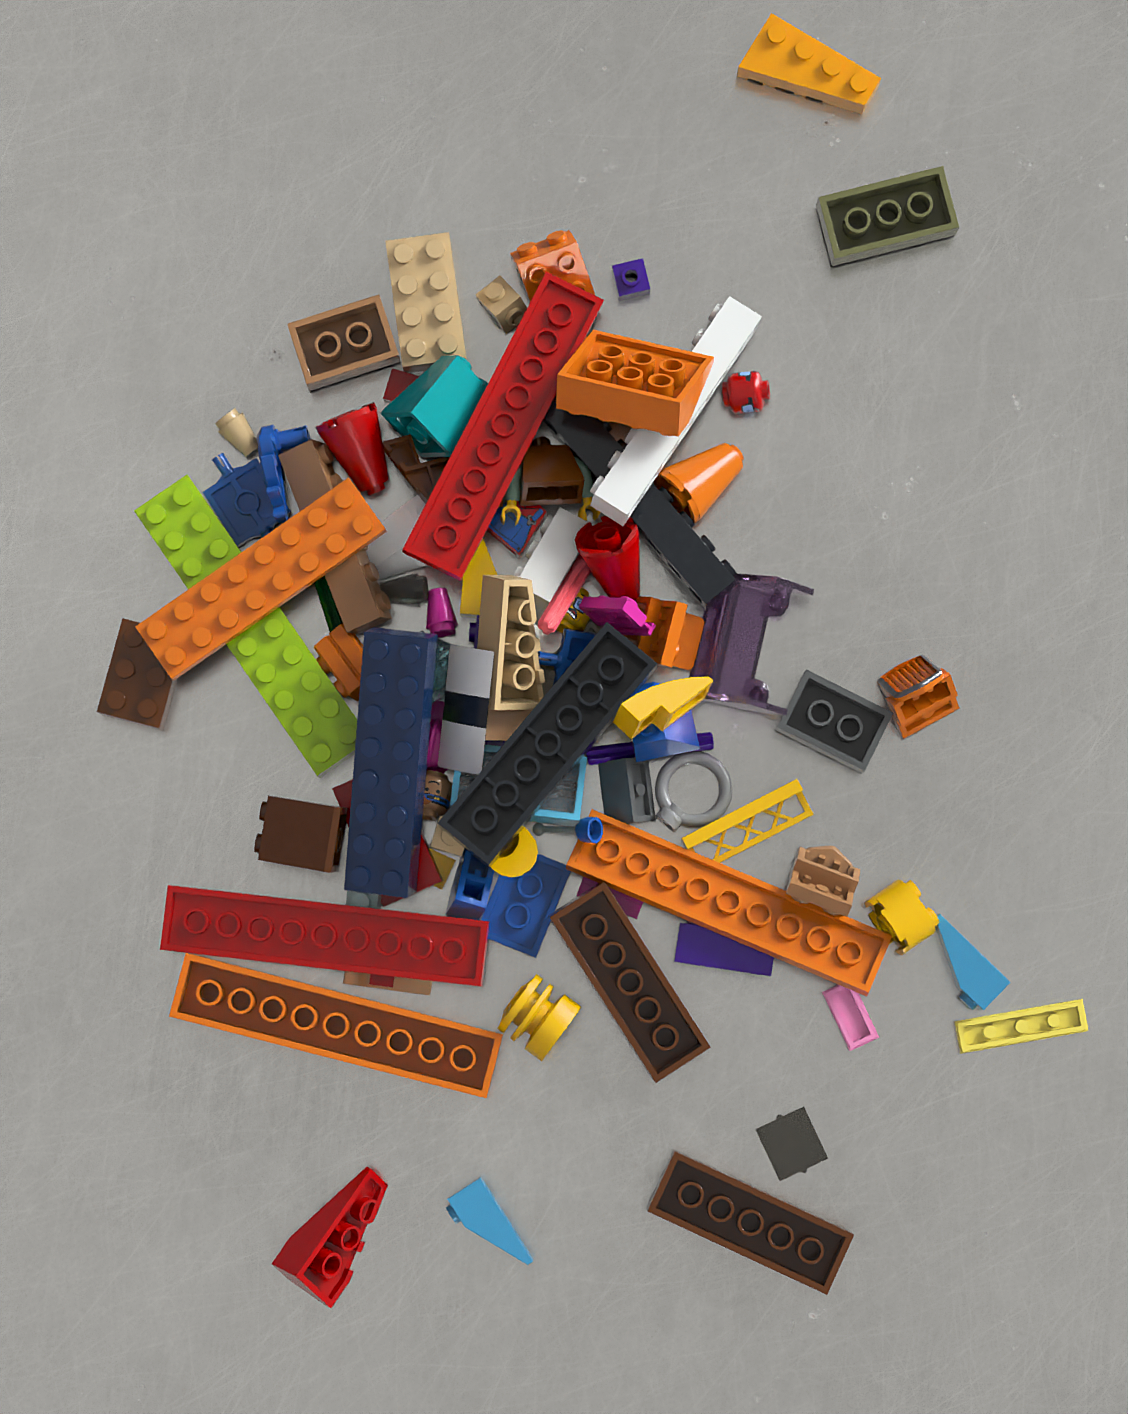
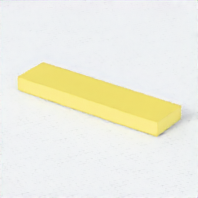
M1083 999L954 1021L959 1054L1088 1031Z

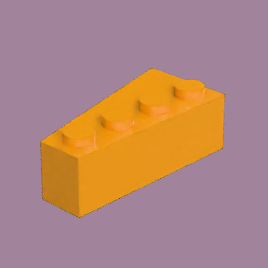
M772 13L740 63L737 77L756 80L766 86L779 87L792 91L796 95L815 98L823 103L859 114L864 112L881 81V78Z

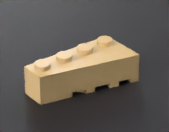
M483 575L477 649L494 652L489 709L533 710L544 697L542 683H545L544 670L540 669L538 651H541L540 639L536 638L534 623L537 621L532 580L513 575Z

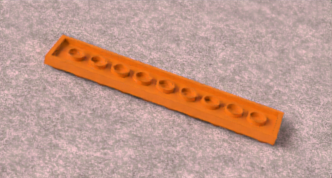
M591 810L588 817H598L602 822V838L598 843H585L578 839L566 864L567 870L597 883L604 881L611 889L859 994L868 996L892 935L841 914L831 915L815 904L799 903L791 895L786 894V891L598 811Z

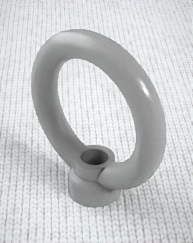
M693 751L673 756L662 766L656 779L655 793L661 808L655 815L656 818L674 832L681 825L686 827H702L719 819L727 810L732 798V780L728 770L717 758L705 752ZM687 764H701L708 767L716 775L719 782L720 792L717 802L710 810L701 814L685 813L669 797L668 784L671 776L678 768Z

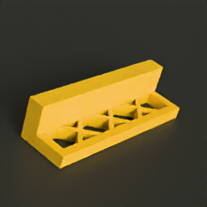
M795 779L682 837L681 841L685 849L695 852L693 847L703 842L717 845L716 853L712 860L721 863L814 814L802 793L803 789L798 779ZM796 795L804 812L794 818L780 814L783 802ZM779 804L776 812L767 810ZM761 812L775 816L771 829L766 832L751 829L755 816ZM778 818L788 820L776 826ZM750 819L748 827L739 825L740 823ZM732 827L746 831L743 843L737 847L723 844L726 830ZM750 832L759 835L747 841ZM722 833L719 842L711 840V838ZM721 847L729 849V851L718 856Z

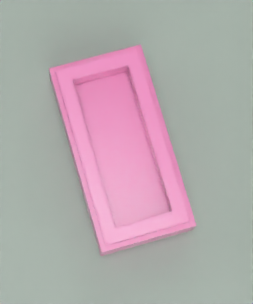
M836 985L822 992L849 1051L879 1038L859 993L841 985Z

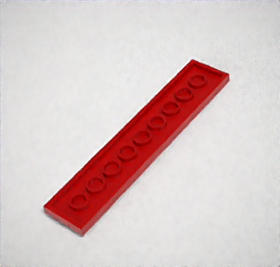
M548 272L545 273L409 535L402 553L459 581L462 580L557 394V374L584 342L603 305V299Z
M168 885L160 950L482 987L490 921Z

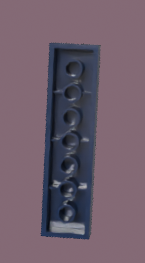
M376 627L364 631L344 890L408 898L417 891L438 634Z

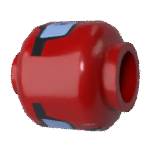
M758 371L730 374L727 382L722 383L725 407H730L734 414L761 411L764 407V400H770L768 380L762 381Z

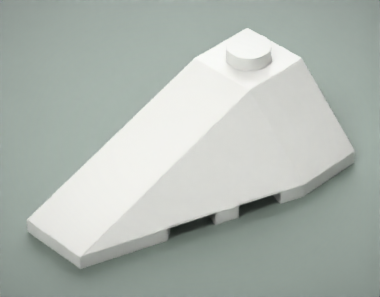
M416 495L381 523L387 532L368 545L366 553L370 562L376 566L379 572L378 582L427 566L402 553V549L426 505L419 495Z

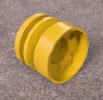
M536 974L532 980L521 986L507 1005L497 1029L504 1033L512 1022L516 1024L518 1028L510 1039L515 1041L524 1032L530 1034V1037L526 1043L525 1050L540 1061H543L581 1006L565 994L554 1004L548 1001L554 986L549 984L542 995H540L535 990L543 978Z

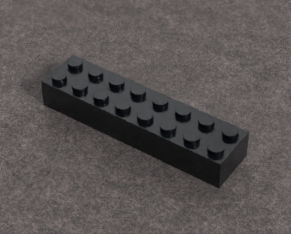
M606 622L438 822L439 827L485 866L490 868L613 722L620 705L634 696L655 672L657 663Z

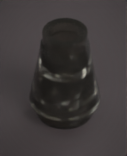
M413 573L380 582V589L387 595L389 601L420 605L421 601L428 600V581L425 575L419 576L418 573Z

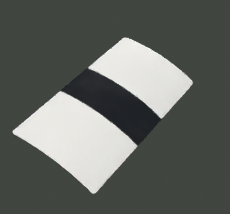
M454 644L450 645L438 757L439 767L477 775L482 771L494 660L493 651Z

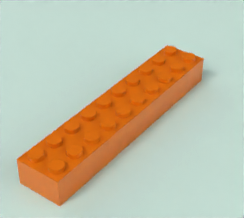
M185 953L169 1017L483 1098L488 1096L503 1034L190 953Z

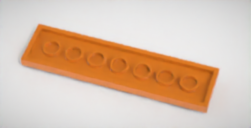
M348 477L135 627L167 674L174 681L387 531Z

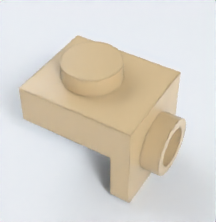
M501 275L476 294L479 302L497 320L505 333L510 332L519 325L527 310L521 296Z

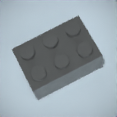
M806 669L775 730L863 773L879 744L893 712Z

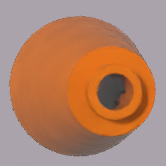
M722 443L663 468L654 480V485L658 489L664 487L674 499L671 505L678 513L681 511L686 512L695 524L699 522L743 469L742 461L744 457L735 445L730 446L727 443Z

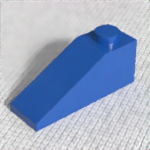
M465 848L460 857L445 915L455 918L479 920L487 907L494 870L491 867L485 866Z

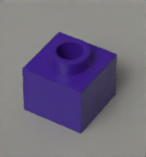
M643 258L612 265V274L619 301L650 294V285ZM633 272L637 275V280L628 282L625 279V275Z

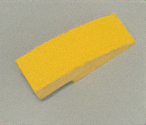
M709 676L690 677L652 686L623 702L617 711L613 723L630 739H633L652 723L661 731H664L705 699L713 680Z

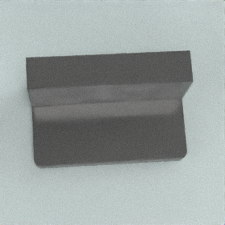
M633 757L599 763L604 814L626 824L656 821L648 760L636 762V758Z

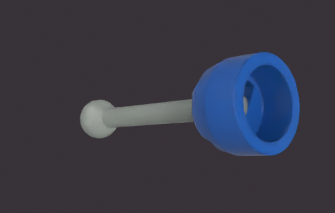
M585 817L580 819V822L575 827L544 826L542 823H536L532 831L537 836H541L544 833H575L582 842L598 843L603 835V825L598 817Z

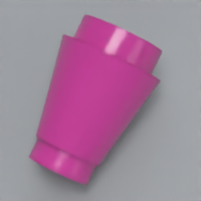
M434 588L429 590L426 629L430 630V634H438L437 637H447L455 634V627L458 623L447 589Z

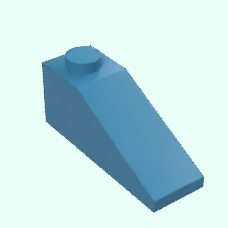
M937 914L940 923L935 928L955 985L962 992L959 998L972 1011L976 1007L979 1010H985L1011 982L941 914Z
M479 1177L448 1197L447 1200L450 1205L446 1209L455 1224L461 1221L465 1228L523 1263L529 1265L533 1262L534 1259L482 1177Z

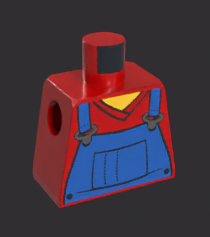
M503 498V506L498 508L487 532L520 559L544 522L547 511L540 505L521 506L520 501H517L516 506L521 512L519 523L515 526L516 516L514 513L508 512L505 514V523L503 525L500 517L503 508L507 506V500Z

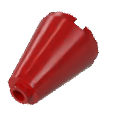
M374 402L363 405V408L359 410L348 411L321 423V425L315 426L317 433L359 492L366 490L368 495L385 489L384 482L389 480L379 417Z
M606 515L601 517L602 522L593 526L591 521L586 523L577 532L574 539L580 556L607 597L621 598L626 596L635 601L641 593L639 529L637 524H634L633 519L629 517L624 526Z

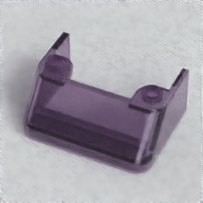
M736 574L734 576L736 586L708 610L704 608L702 617L704 628L689 678L709 676L713 680L703 701L752 712L786 716L788 709L767 703L769 698L768 686L764 681L755 679L768 617L778 618L782 616L789 607L791 594L813 595L814 589L777 576Z

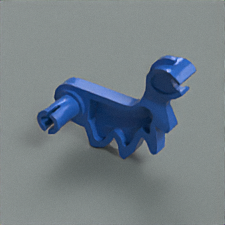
M272 424L261 427L257 434L259 459L267 494L273 507V516L280 525L290 518L287 514L283 469L278 455L282 454L283 450L294 448L310 440L307 425L279 431Z

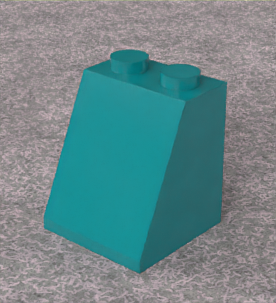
M441 356L380 413L401 436L411 434L416 451L421 457L451 456L488 385L485 380L478 378L471 370V364L461 356Z

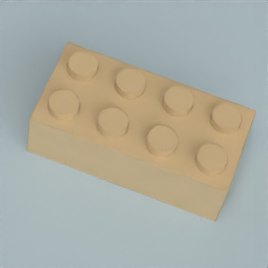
M449 232L385 241L403 371L407 373L426 371L441 356L458 355L467 360Z

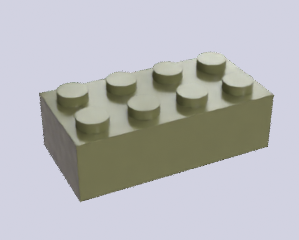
M943 166L818 197L816 203L832 266L954 236L959 229Z

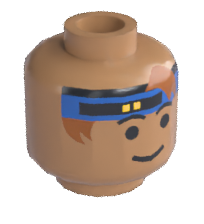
M432 770L426 771L423 807L424 820L435 821L437 816L445 815L450 809L453 784L444 773Z

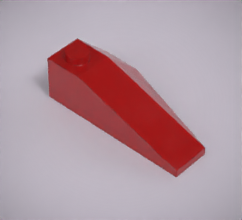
M364 1168L288 1239L272 1262V1265L292 1283L325 1306L332 1308L350 1282L354 1272L350 1269L356 1252H361L365 1242L361 1241L366 1226L374 1221L388 1185L371 1168Z

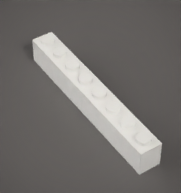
M730 296L723 306L719 303L715 306L708 318L711 324L707 330L701 328L692 341V344L695 346L692 352L713 356L714 363L689 423L679 437L664 436L659 432L632 428L624 441L628 444L624 451L621 453L617 450L608 463L607 467L611 470L604 478L600 475L592 486L590 492L594 495L590 506L624 526L756 332L762 316Z

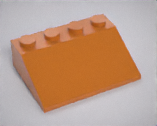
M592 330L557 374L556 409L565 410L574 415L582 414L595 417L604 422H617L629 425L634 429H647L659 432L664 436L679 437L692 417L714 363V357Z

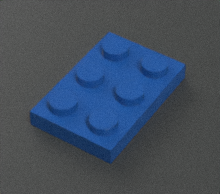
M538 854L531 870L522 876L511 878L499 874L481 919L482 921H490L488 939L536 958L551 922L548 915L555 911L571 872L566 869V865Z

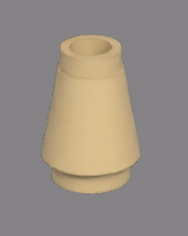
M234 408L215 423L220 429L218 433L237 450L242 452L245 457L258 448L257 438L243 412L240 414Z

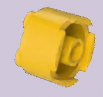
M897 879L865 901V908L872 907L873 911L868 915L875 928L892 935L889 944L895 942L899 946L895 951L900 955H904L934 934L935 926L940 922L935 912L930 907L925 908L920 901L921 893L918 887L911 880L904 883Z

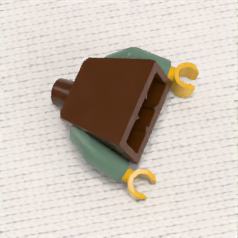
M543 436L534 439L504 496V500H507V506L502 510L501 523L504 525L505 514L508 512L515 514V526L519 523L521 512L516 506L517 501H520L521 506L578 504L581 503L582 499L583 506L578 511V517L586 521L587 514L585 509H589L592 511L593 520L595 521L601 512L590 506L592 496L594 495L590 492L593 486L591 471L577 456H573L569 446L565 444L551 445L550 439Z

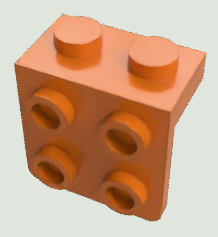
M570 230L555 231L549 234L545 240L537 243H524L517 248V251L510 253L530 302L546 272L595 295L578 243Z

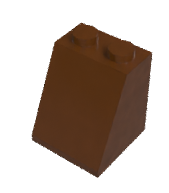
M268 796L267 802L262 801L259 820L264 821L262 834L257 833L254 852L259 853L258 860L328 873L339 872L348 808Z

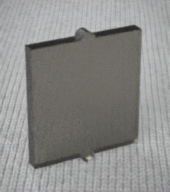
M804 1106L784 1116L779 1114L776 1116V1120L755 1129L779 1181L799 1172L806 1173L807 1168L828 1159Z

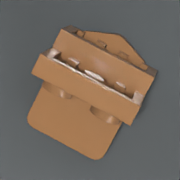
M818 846L807 849L799 847L789 875L786 894L791 895L799 903H812L820 906L831 915L841 914L848 917L853 903L854 892L859 882L860 869L853 867L852 863L835 846Z

